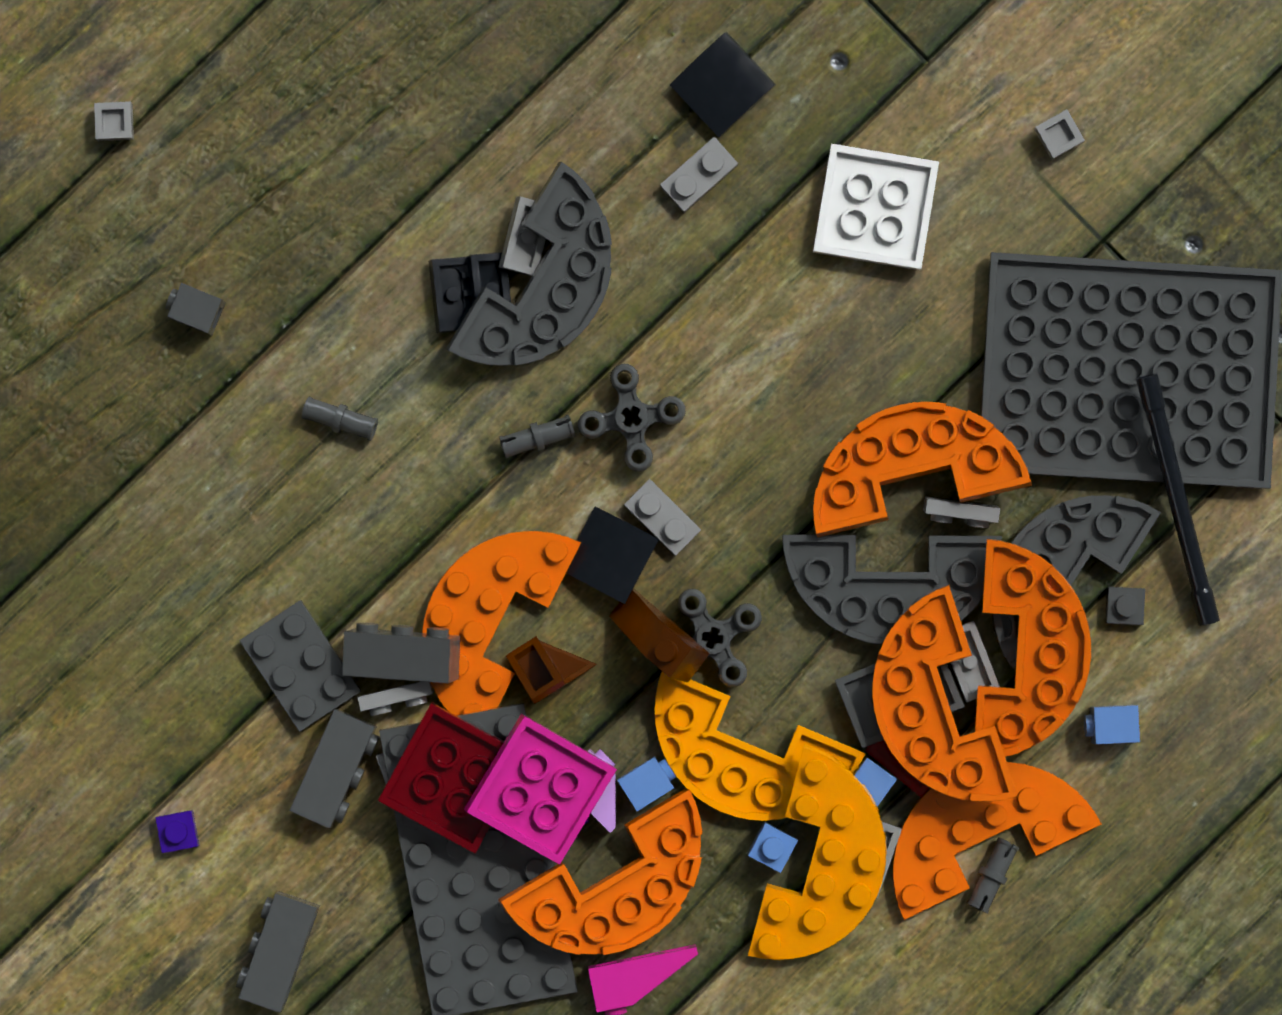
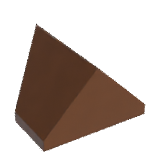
M537 636L506 655L534 704L597 665L594 662L542 642Z

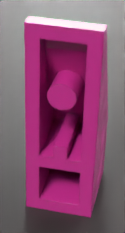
M696 944L588 966L596 1011H605V1015L627 1013V1006L634 1005L698 955Z

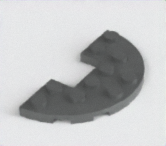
M558 162L521 223L549 241L551 245L514 305L487 287H483L446 350L470 361L487 365L501 366L531 363L543 359L545 356L567 346L582 333L596 315L605 297L612 270L610 268L612 245L610 229L606 216L603 215L593 191L573 169L563 162Z
M1092 495L1079 497L1057 504L1037 515L1017 533L1011 543L1026 548L1044 558L1072 585L1090 555L1117 573L1122 574L1161 512L1139 501L1119 496ZM992 613L993 627L998 644L1005 659L1016 673L1019 615Z
M782 535L785 563L790 578L808 607L835 630L849 637L874 644H883L891 628L913 604L935 590L948 585L960 620L962 621L972 612L983 597L987 539L1002 541V536H928V572H856V535H826L818 538L817 535Z

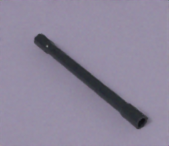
M1158 374L1141 376L1136 378L1143 409L1148 417L1191 586V598L1198 625L1213 624L1220 621L1201 555L1165 413V401Z

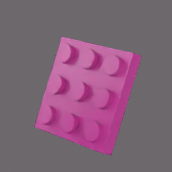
M521 713L464 810L560 865L617 769Z

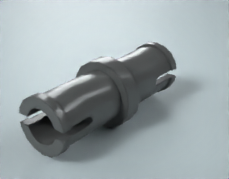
M312 397L307 398L302 411V419L332 427V431L336 433L345 431L367 438L370 441L373 439L378 425V418L350 411L348 406L343 404L334 406Z
M566 415L565 417L540 425L537 422L529 424L530 428L509 435L499 436L504 456L507 459L533 449H537V451L545 450V445L571 437L574 438L575 432L569 415Z
M997 838V843L986 866L980 867L978 873L981 876L970 899L967 901L968 905L988 914L1000 885H1005L1008 879L1005 875L1016 852L1019 850L1018 846L1010 844V842L1002 838Z

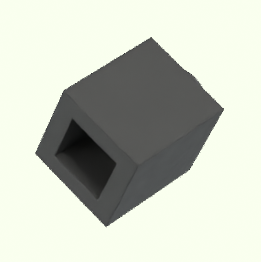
M181 283L178 290L173 289L171 291L165 308L170 310L167 316L170 319L213 336L226 302Z

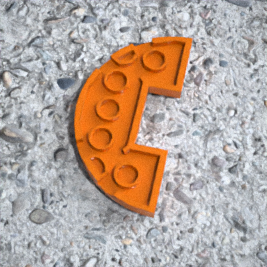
M939 402L901 404L884 409L857 424L856 428L842 442L839 441L823 466L824 469L819 479L818 487L815 490L813 505L815 531L818 538L888 521L881 490L882 485L948 469L953 471L960 503L1032 486L1027 467L1013 443L996 429L994 424L970 410L965 411Z
M543 531L508 533L487 540L461 556L444 574L428 603L422 633H427V628L437 627L449 629V635H460L459 679L451 683L431 682L433 690L447 711L454 715H461L499 707L515 672L484 657V654L515 592L549 608L581 542L563 535Z
M987 539L982 613L1019 615L1015 688L978 685L975 732L995 726L1004 755L1007 757L1018 754L1045 740L1071 714L1087 682L1091 662V637L1087 617L1077 594L1065 577L1053 565L1034 552L1016 544Z
M948 585L935 590L913 604L898 619L886 636L878 653L873 676L872 697L877 724L886 745L896 760L909 774L929 788L946 796L974 802H992L1015 798L1018 795L996 727L992 726L959 737L937 669L939 666L972 656Z
M1007 762L1018 795L1015 798L992 802H974L946 796L930 788L922 798L920 797L903 822L902 831L894 852L893 887L897 905L903 919L910 918L970 888L954 856L955 854L1020 824L1034 855L1038 856L1102 825L1089 803L1064 780L1040 768L1026 764Z
M683 789L624 824L641 857L584 891L579 892L565 864L561 862L560 865H555L501 897L498 901L510 918L526 933L538 941L563 952L578 955H606L627 950L647 941L660 932L678 914L691 886L694 887L702 859L700 857L702 825L699 811L690 789Z

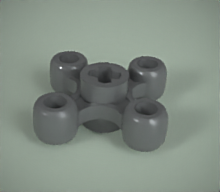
M620 364L612 370L610 375L612 387L619 395L617 407L608 413H600L596 410L584 412L578 420V429L581 435L587 439H597L608 431L622 433L627 440V449L624 454L626 465L635 472H642L647 470L653 462L652 450L644 439L646 429L656 422L667 425L680 423L686 414V407L683 401L675 396L665 397L654 405L642 403L636 394V387L639 383L637 370L630 364ZM622 372L629 373L632 377L631 382L626 385L621 384L618 381L619 374ZM669 404H673L678 408V414L674 417H669L664 412L665 407ZM633 408L639 410L638 418L641 423L638 426L633 423L631 427L625 426V417L622 413L626 409L629 412ZM594 418L599 422L597 430L589 431L586 429L585 423L588 419ZM635 451H642L645 454L646 459L643 463H634L632 454Z
M697 589L685 590L678 598V608L683 615L689 617L694 623L695 633L692 639L710 653L708 656L717 662L718 676L724 685L728 687L740 686L747 677V669L742 661L732 655L730 642L736 634L751 632L760 626L762 621L760 610L753 604L744 603L735 609L730 618L723 621L716 620L708 614L706 608L707 600L701 591ZM690 596H695L699 600V606L695 610H689L685 605L686 599ZM744 611H750L754 615V620L749 625L741 622L740 616ZM715 627L719 629L718 635H723V641L721 644L716 643L713 649L705 646L707 641L702 640L703 632H710L711 628ZM729 666H736L739 669L737 679L730 680L727 678L726 670Z

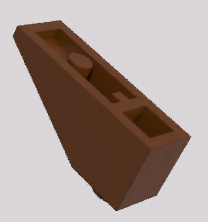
M635 589L632 590L626 604L619 602L609 615L640 652L669 678L689 682L710 654Z

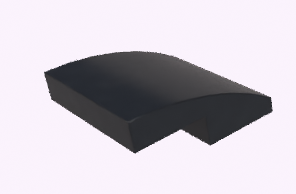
M727 32L712 43L670 84L718 137L723 136L776 85Z
M502 252L432 259L428 261L436 333L456 332L483 287H487L511 302L508 270L499 268Z
M595 506L577 541L581 542V545L566 574L626 604L659 539Z

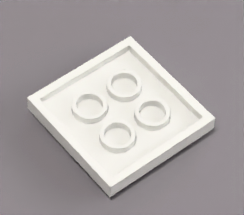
M831 144L813 253L920 271L939 162Z

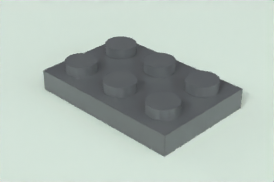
M302 600L239 640L299 732L361 692L352 676H342L343 662Z
M876 664L835 680L862 749L884 740L877 724L872 697L873 676ZM945 664L937 667L951 712L953 713L965 708L948 665Z

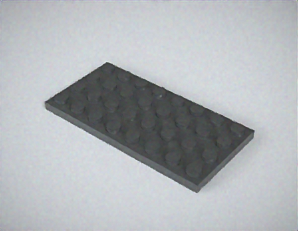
M524 703L456 716L505 741L521 713L526 716ZM420 722L379 730L388 781ZM394 810L432 1015H458L578 991L571 953L554 949L526 933L510 918L498 901L501 897L554 867V861L492 826L487 831L477 852L473 853Z

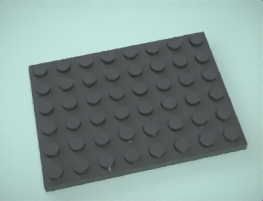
M991 252L980 416L994 424V427L1013 443L1021 455L1028 473L1031 475L1164 483L1148 417L1143 409L1136 378L1157 373L1183 484L1271 489L1282 270Z

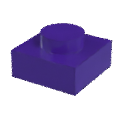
M193 810L155 817L162 853L200 846Z

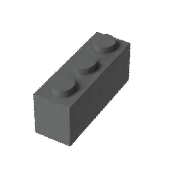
M356 623V628L344 632L342 676L451 683L459 679L460 635H449V629L432 627L427 628V633L413 632L414 627L409 625H392L391 631L378 630L377 623Z
M334 709L289 811L327 828H332L335 821L341 824L350 806L349 803L344 801L350 788L354 790L358 788L365 770L359 768L364 755L372 756L380 736L374 734L377 726L339 709Z
M281 891L276 892L274 898L267 897L260 918L266 919L262 933L255 931L248 950L249 953L254 954L250 967L243 966L236 984L237 988L242 989L239 999L279 1013L284 1010L320 905Z

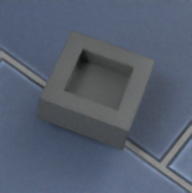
M1107 587L1105 623L1144 625L1145 588Z

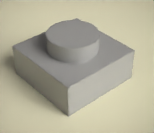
M131 101L94 103L95 139L97 141L134 140L133 104Z
M1067 109L1034 128L1051 160L1085 141Z

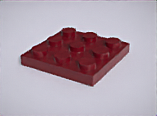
M431 702L378 801L467 850L476 853L490 825L467 813L464 808L504 741Z

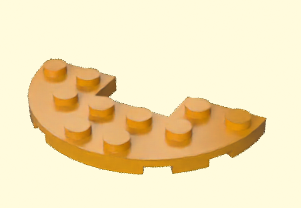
M661 672L655 695L654 711L657 736L662 752L682 784L688 790L690 789L691 793L698 799L720 812L748 820L769 821L786 818L785 814L804 744L833 756L847 766V769L853 774L859 768L866 754L797 725L784 758L717 730L731 696L693 680L684 682L669 678L664 672Z
M805 744L785 817L819 826L818 838L803 893L767 883L748 956L772 960L794 959L815 954L831 947L845 938L864 919L871 909L883 881L887 854L886 835L878 812L879 809L865 785L842 762L819 749Z

